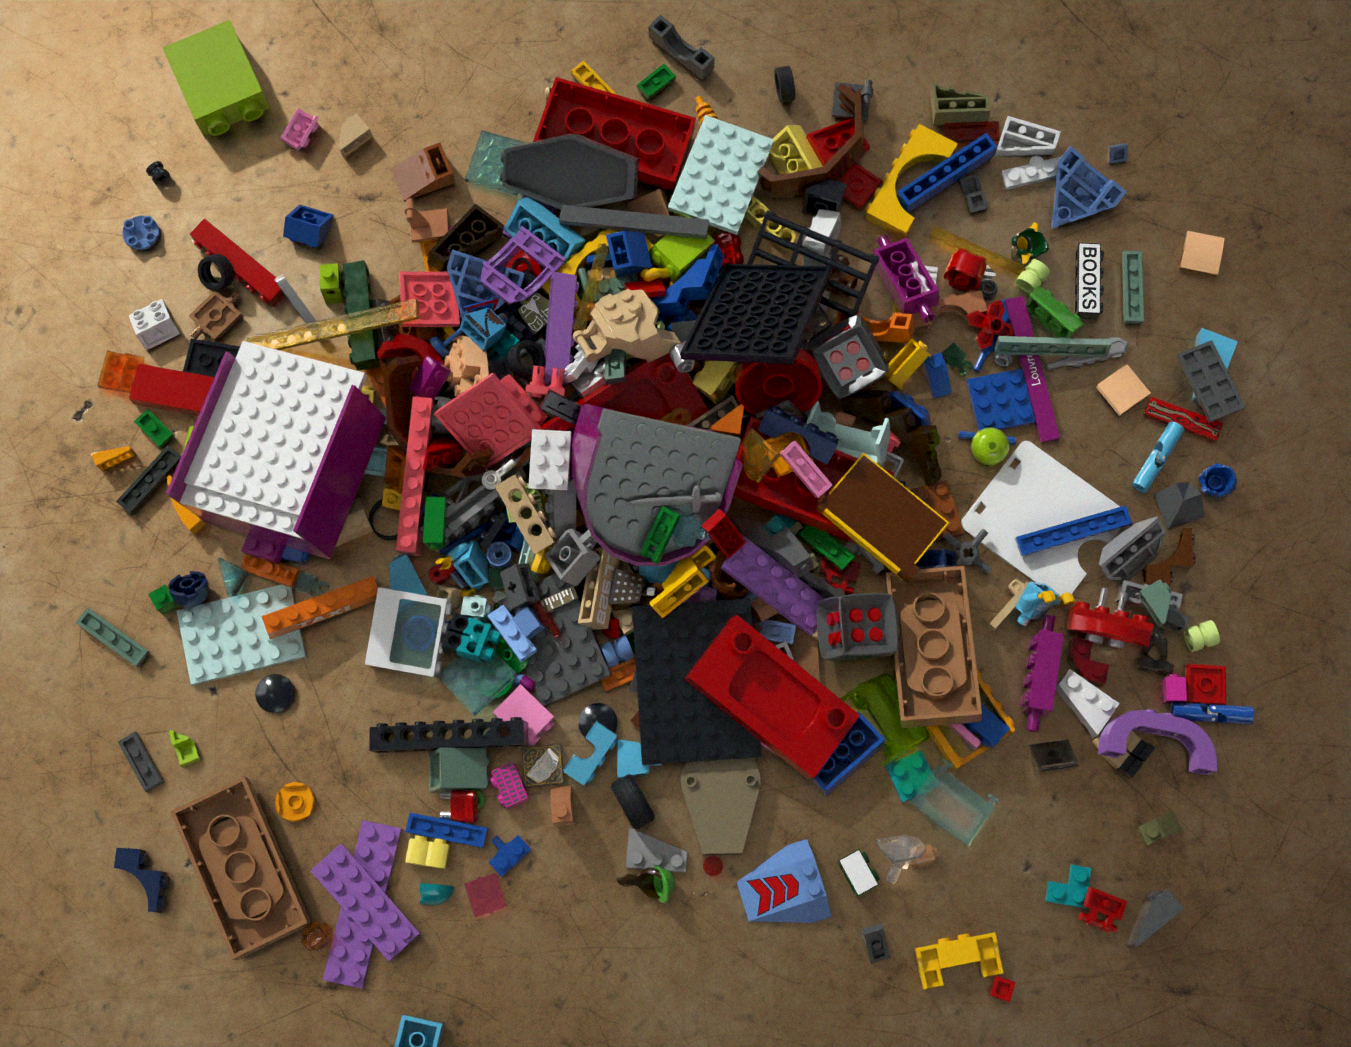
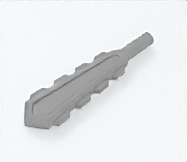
M1120 337L1108 338L1111 340V348L1107 357L1066 356L1063 359L1046 363L1045 366L1048 371L1062 366L1080 367L1083 363L1089 365L1093 364L1096 360L1100 362L1106 361L1109 357L1119 358L1122 354H1125L1129 343Z

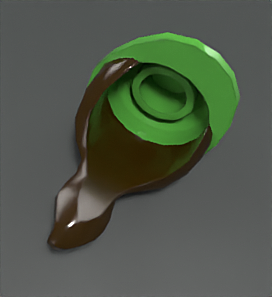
M658 866L645 868L638 875L626 874L622 877H617V882L624 887L638 886L649 898L657 899L661 903H666L669 900V896L675 887L673 874L669 870Z

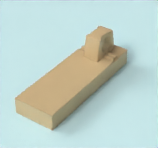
M1014 579L1007 589L1014 597L987 626L991 632H994L1016 607L1017 602L1029 584L1028 581L1024 584Z

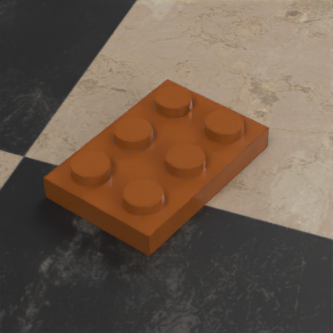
M947 480L910 490L949 522L933 543L943 541L942 537L946 532L953 537L964 535Z

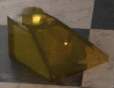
M751 429L743 442L744 471H746V475L751 480L759 483L774 468L781 454L756 431Z

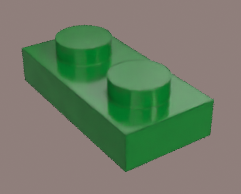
M662 64L638 83L637 89L649 101L676 79V75L665 64Z
M149 409L144 411L134 421L160 449L174 437V434Z

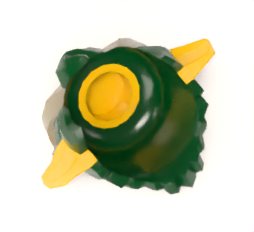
M1035 222L1030 228L1017 232L1016 236L1011 239V259L1018 263L1026 264L1029 259L1036 258L1041 254L1047 253V250H1049V244L1045 240L1043 233L1038 230V223Z

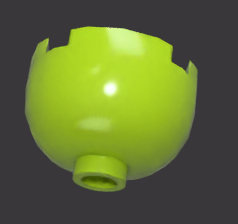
M993 427L984 428L978 431L972 438L971 452L974 458L982 464L996 465L1002 462L1008 454L1009 440L999 429Z

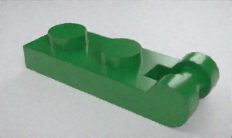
M662 506L643 544L640 555L645 558L649 557L651 562L659 564L682 515L667 506ZM652 545L656 547L655 552L652 551Z

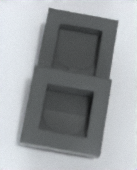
M977 174L958 180L970 213L989 208Z

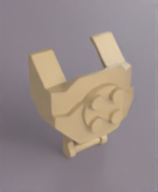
M626 289L616 295L608 294L602 297L590 313L592 322L584 331L578 330L573 333V339L576 343H579L588 362H594L610 354L612 349H621L636 358L646 359L649 363L670 353L669 351L674 345L682 344L674 332L655 328L658 313L660 312L652 299H649L643 290ZM587 339H591L596 350H591L586 342Z

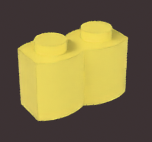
M415 835V839L410 838L405 862L446 870L450 845L446 844V840L435 839L434 842L427 841V837Z

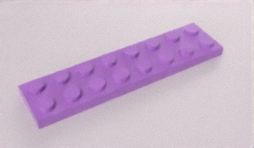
M362 820L354 858L387 894L402 829ZM342 907L323 980L363 989L374 944Z

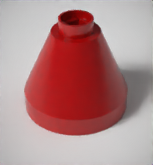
M802 346L794 364L741 362L735 374L736 397L738 402L744 406V409L754 416L768 409L769 405L775 406L786 400H790L802 413H805L815 405L822 392L819 365Z

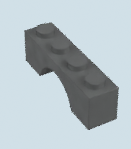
M659 15L648 27L649 38L703 80L714 69L715 57L702 47L695 48L681 38L674 25L663 16Z

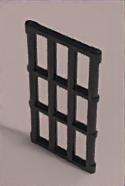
M767 210L747 264H753L755 257L758 256L777 265L798 266L795 262L798 254H801L863 280L864 283L860 291L831 279L827 284L828 287L857 298L853 309L823 296L820 304L844 313L849 318L857 315L880 257L872 253L871 255L842 243L841 240H834L808 229L805 225H798ZM769 221L800 233L797 244L766 232ZM805 236L834 247L831 257L828 258L802 247ZM762 238L794 251L790 262L759 249ZM839 250L871 263L868 273L866 274L835 261Z

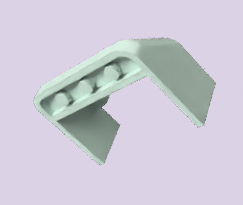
M819 401L815 403L806 422L807 424L813 423L819 427V430L835 434L839 439L836 450L859 458L864 452L883 468L891 435L888 418H885L882 426H875L871 432L836 424L834 416L829 412H821Z

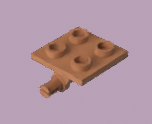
M412 198L406 199L405 214L407 215L406 220L411 226L412 243L441 239L448 232L447 208L418 212L414 207V200Z

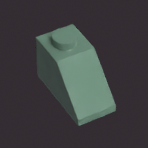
M1161 579L1142 589L1138 594L1139 599L1159 628L1163 627L1166 622L1171 600V590Z

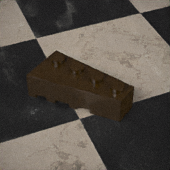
M474 204L429 251L427 263L439 272H445L452 250L473 255L502 237L504 225L477 204Z

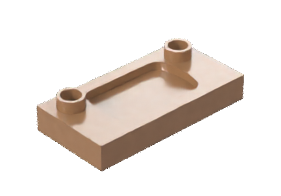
M965 567L920 569L908 583L893 572H886L887 594L893 596L897 614L898 649L894 654L901 728L981 722L982 709Z
M243 776L170 811L232 960L246 957L312 924L250 779Z

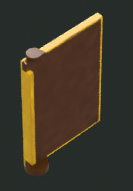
M864 452L827 496L822 494L816 502L818 504L816 510L907 583L920 569L916 563L949 524L945 518Z

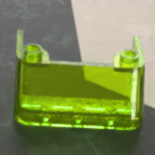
M888 673L861 683L840 698L842 701L851 699L853 705L858 709H868L887 738L888 742L884 744V752L888 759L881 763L883 767L899 759L930 738L926 727L901 728L897 683Z

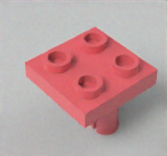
M533 365L532 383L526 384L525 392L530 393L529 396L542 398L543 394H547L549 389L564 397L567 395V389L562 386L565 369H559L557 376L558 368H552L551 385L548 387L543 384L546 367L540 366L538 374L539 366Z

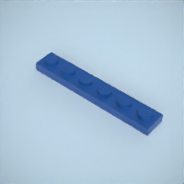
M1125 505L1017 536L1015 540L1022 557L1132 524V520Z

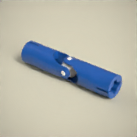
M1172 702L1170 713L1174 714V717L1190 721L1253 724L1254 708L1249 706Z

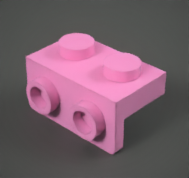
M297 108L279 140L297 151L302 147L306 148L310 141V138H308L310 132L314 133L319 125L317 123L319 117L316 115L312 117Z

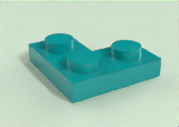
M1071 864L1068 884L1047 882L1045 902L1086 909V907H1083V903L1090 884L1091 868Z

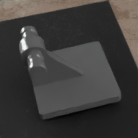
M866 80L865 85L842 83L846 87H852L855 92L861 89L863 120H868L870 99L873 97L874 90L872 88V80ZM836 82L832 117L854 118L839 106L842 101L838 99L840 92L837 90V87L841 83Z

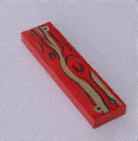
M1152 396L1144 413L1145 416L1169 424L1171 421L1183 426L1185 431L1214 442L1218 440L1223 426L1222 422L1214 421L1209 423L1203 415Z

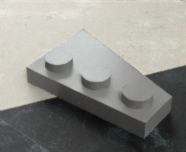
M629 827L626 868L645 869L658 866L671 872L686 873V851Z

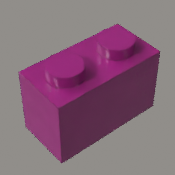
M426 356L408 388L418 397L432 398L434 400L451 370L442 362Z

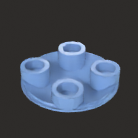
M136 216L127 219L123 224L122 237L125 243L133 249H147L153 246L159 238L158 224L151 216Z

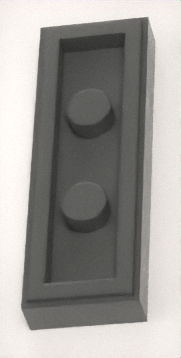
M133 732L118 741L145 792H149L164 783L137 732Z

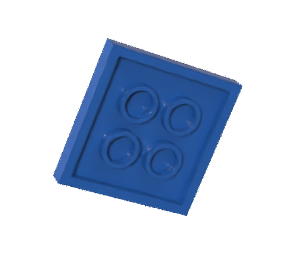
M1022 368L966 380L978 431L991 427L1003 430L1035 423Z

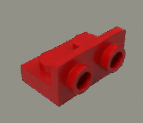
M724 232L712 236L715 240L714 244L719 245L725 256L722 267L724 264L744 263V256L740 249L742 243L738 235Z

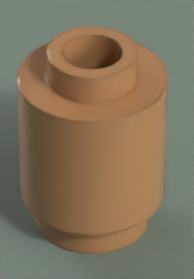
M931 844L912 849V852L908 853L912 868L918 867L920 869L936 864V859H939L936 847L932 848Z

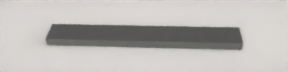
M562 205L559 223L564 225L707 239L710 224L709 219Z

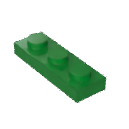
M806 525L799 533V537L841 572L855 560V556L822 530Z

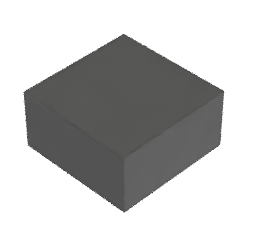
M1168 609L1166 622L1163 627L1181 633L1186 629L1190 617Z

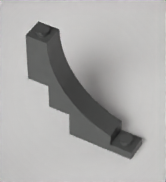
M733 518L730 519L742 536H745L778 563L787 567L797 578L814 569L811 556L788 527L770 536L761 523L743 532ZM714 542L709 545L714 554L720 551Z

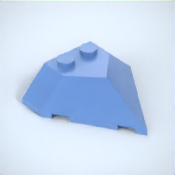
M1069 146L1058 161L1052 229L1116 207L1127 193L1115 181L1107 179L1084 160L1085 157L1072 146Z
M452 250L447 270L461 318L463 319V316L469 313L463 306L497 298L498 296L480 282L483 263L487 261ZM505 266L498 270L517 286L521 287L525 273ZM499 298L496 309L505 303L501 298Z

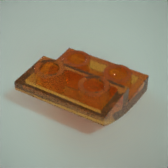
M107 350L97 386L130 393L138 363L143 364L144 357L128 353L124 355Z

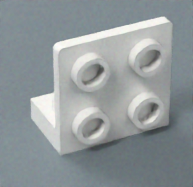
M162 299L154 301L150 305L138 309L129 315L135 334L146 351L180 334Z

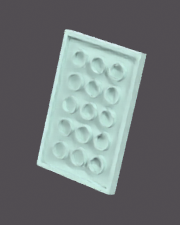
M705 115L667 210L685 217L709 219L710 226L737 235L759 181L757 171L762 166H765L774 139Z
M278 585L201 604L192 608L177 610L191 685L194 686L306 658L301 629L270 640L261 617L296 604L293 589L285 585Z

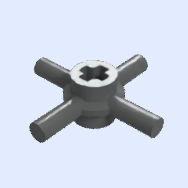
M982 529L972 542L960 543L946 532L942 538L956 549L957 560L955 561V566L974 563L987 575L990 573L992 568L979 558L978 550L979 544L989 534L985 529ZM970 549L972 556L965 558L963 550Z

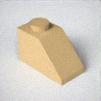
M357 113L348 117L342 123L338 148L343 157H346L373 137L370 128Z

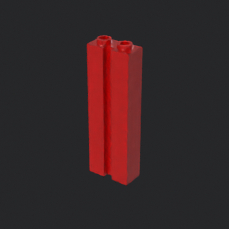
M138 363L129 399L135 405L199 416L215 377Z

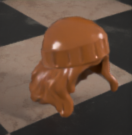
M717 551L715 554L716 558L708 565L712 586L727 600L743 599L748 593V589L721 569L727 557L720 551Z

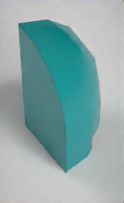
M420 883V904L441 905L451 897L454 887Z

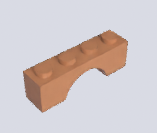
M970 290L962 295L952 294L944 299L939 298L938 305L930 308L935 317L942 312L952 311L960 314L966 321V315L975 310L985 315L987 312L982 290ZM919 312L912 314L915 326L914 333L931 329L933 321L930 322L928 317V323H925Z

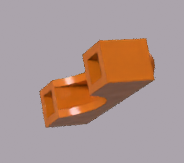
M838 311L834 324L836 325L849 317ZM893 313L891 318L884 321L870 320L861 315L876 341L907 343L913 338L915 326L912 314Z

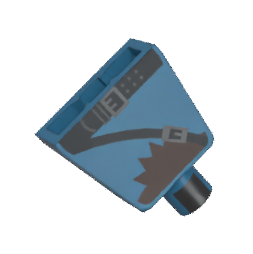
M490 308L465 314L460 329L484 352L503 337L508 318L504 313L496 315Z

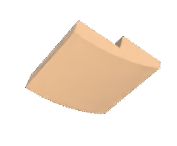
M1187 231L1180 267L1218 275L1225 238Z
M1128 365L1117 370L1096 386L1119 416L1151 394Z

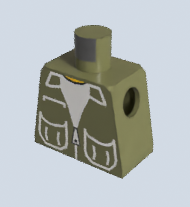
M536 292L533 296L519 301L522 306L518 309V312L531 332L538 336L547 328L549 301Z

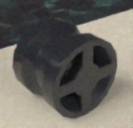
M160 161L153 162L146 169V173L152 177V181L157 185L165 182L170 176Z

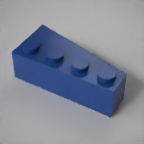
M859 711L857 712L860 714L858 719L815 778H813V783L825 796H828L885 745V738Z

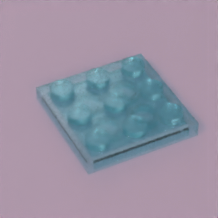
M482 130L466 173L465 181L518 196V192L503 187V181L500 180V173L503 170L501 153L507 147L527 142Z
M494 652L492 661L481 660V662L459 655L437 675L474 716L518 676L496 652Z

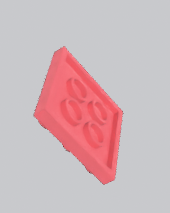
M399 272L402 327H459V308L448 272Z

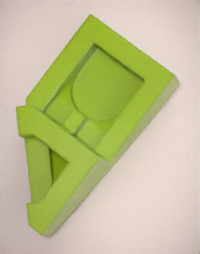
M169 730L172 745L176 749L182 768L201 761L196 743L188 736H183L173 730Z

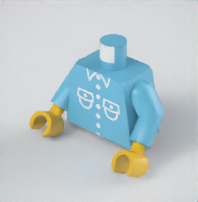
M477 541L463 542L447 554L448 557L438 558L435 562L436 564L443 563V566L440 568L442 570L449 569L451 561H453L454 567L471 587L470 590H462L461 597H473L476 595V591H479L485 583L489 582L488 559Z
M1030 581L1016 604V609L1021 612L1016 620L1021 625L1027 626L1031 619H1042L1043 615L1046 614L1052 605L1060 604L1061 601L1064 602L1065 606L1074 604V597L1067 592L1060 596L1047 584Z

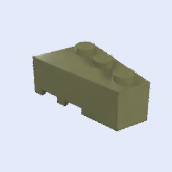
M932 83L930 99L933 126L988 124L991 111L989 95L967 90L966 92L955 90L954 87L949 86L948 89L938 86L937 83Z

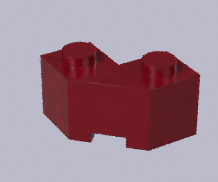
M1073 637L1069 642L1067 662L1079 676L1097 687L1104 686L1107 680L1109 664L1090 660L1093 642Z

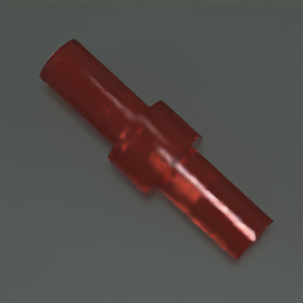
M539 601L535 602L532 606L540 616L539 620L544 626L548 627L554 637L558 636L561 632L554 624L553 617L544 610Z

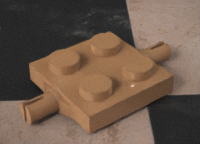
M214 291L189 315L197 325V328L190 336L197 339L204 333L209 335L214 341L220 339L242 317V314L234 306V303L241 297L240 294L235 291L229 298H226L217 291Z

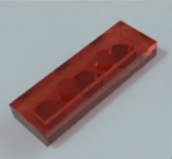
M999 121L944 123L943 125L944 137L956 143L973 142L985 133L993 141H999L1000 139Z

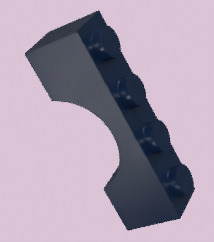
M769 405L758 431L774 439L786 432L798 433L807 440L810 446V456L828 465L839 443L837 436L829 431L825 433L819 430V427L813 423L807 424L801 421L802 419L797 415L785 413L779 406Z

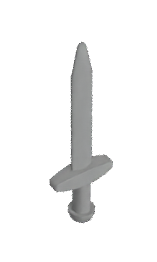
M694 486L692 495L642 498L629 501L627 505L654 507L692 504L694 513H698L701 503L715 502V504H719L722 502V495L718 492L712 495H700L698 486Z

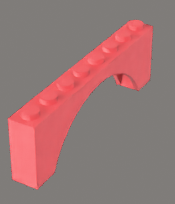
M413 396L396 544L397 552L409 556L422 557L423 533L420 528L423 526V493L426 470H423L426 450L430 446L432 431L435 426H432L433 404L436 403L432 398Z

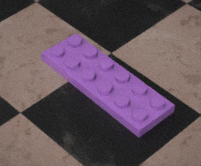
M742 536L746 543L729 559L726 558L721 569L807 635L812 636L817 629L818 603L825 598L745 536Z
M342 843L310 870L389 962L421 934Z

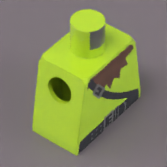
M337 263L321 264L319 266L320 290L325 303H344L342 292L344 283L341 279L342 267Z

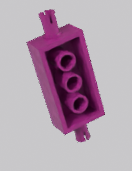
M883 235L884 239L880 236L877 239L880 247L873 250V254L880 257L875 269L902 314L919 312L925 323H928L927 317L930 322L933 321L935 315L930 308L938 305L939 290L908 238L891 243L887 235Z
M1043 615L1042 629L1036 635L1034 634L1029 642V650L1032 651L1026 662V669H1029L1028 675L1024 677L1023 688H1026V691L1022 695L1020 707H1023L1022 713L1029 714L1026 731L1038 733L1040 717H1047L1053 711L1064 636L1062 633L1053 632L1056 618L1053 615Z

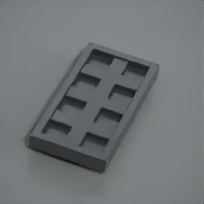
M1212 340L1176 355L1209 423L1246 408Z

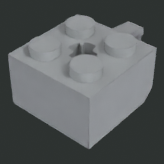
M574 529L566 530L545 554L560 580L576 587L601 559L594 549L597 541L591 536L589 529L584 534Z

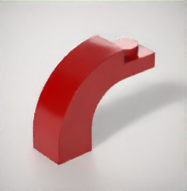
M397 334L393 341L382 343L377 351L379 359L417 355L421 359L417 366L418 370L426 356H430L444 364L441 356L433 346L419 337L408 334Z

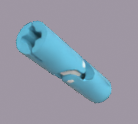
M1173 421L1169 422L1154 450L1132 483L1136 490L1142 493L1148 492L1165 464L1166 459L1185 431L1183 426Z

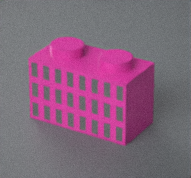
M514 762L491 771L493 776L490 777L493 787H498L500 791L498 799L501 806H506L509 810L530 800Z

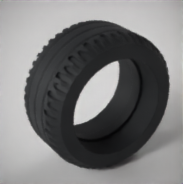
M625 775L612 783L611 789L634 829H639L654 820L655 815L633 775Z

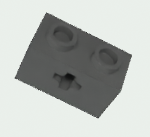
M529 563L515 564L500 572L511 609L527 607L540 600Z

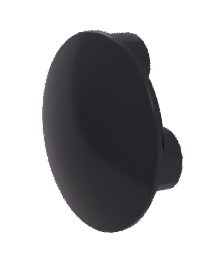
M268 675L256 687V701L267 712H281L293 703V684L283 675Z
M594 703L583 709L579 716L578 726L585 738L596 721L615 733L618 721L611 707L603 703Z

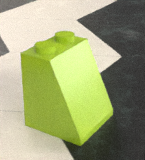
M709 234L707 239L666 235L654 245L649 255L650 260L659 268L668 269V277L675 282L693 266L697 259H706L707 253L715 240Z

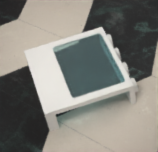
M378 587L365 665L431 677L437 676L442 669L440 657L441 654H444L441 647L444 634L449 629V623H446L447 617L452 612L450 599Z

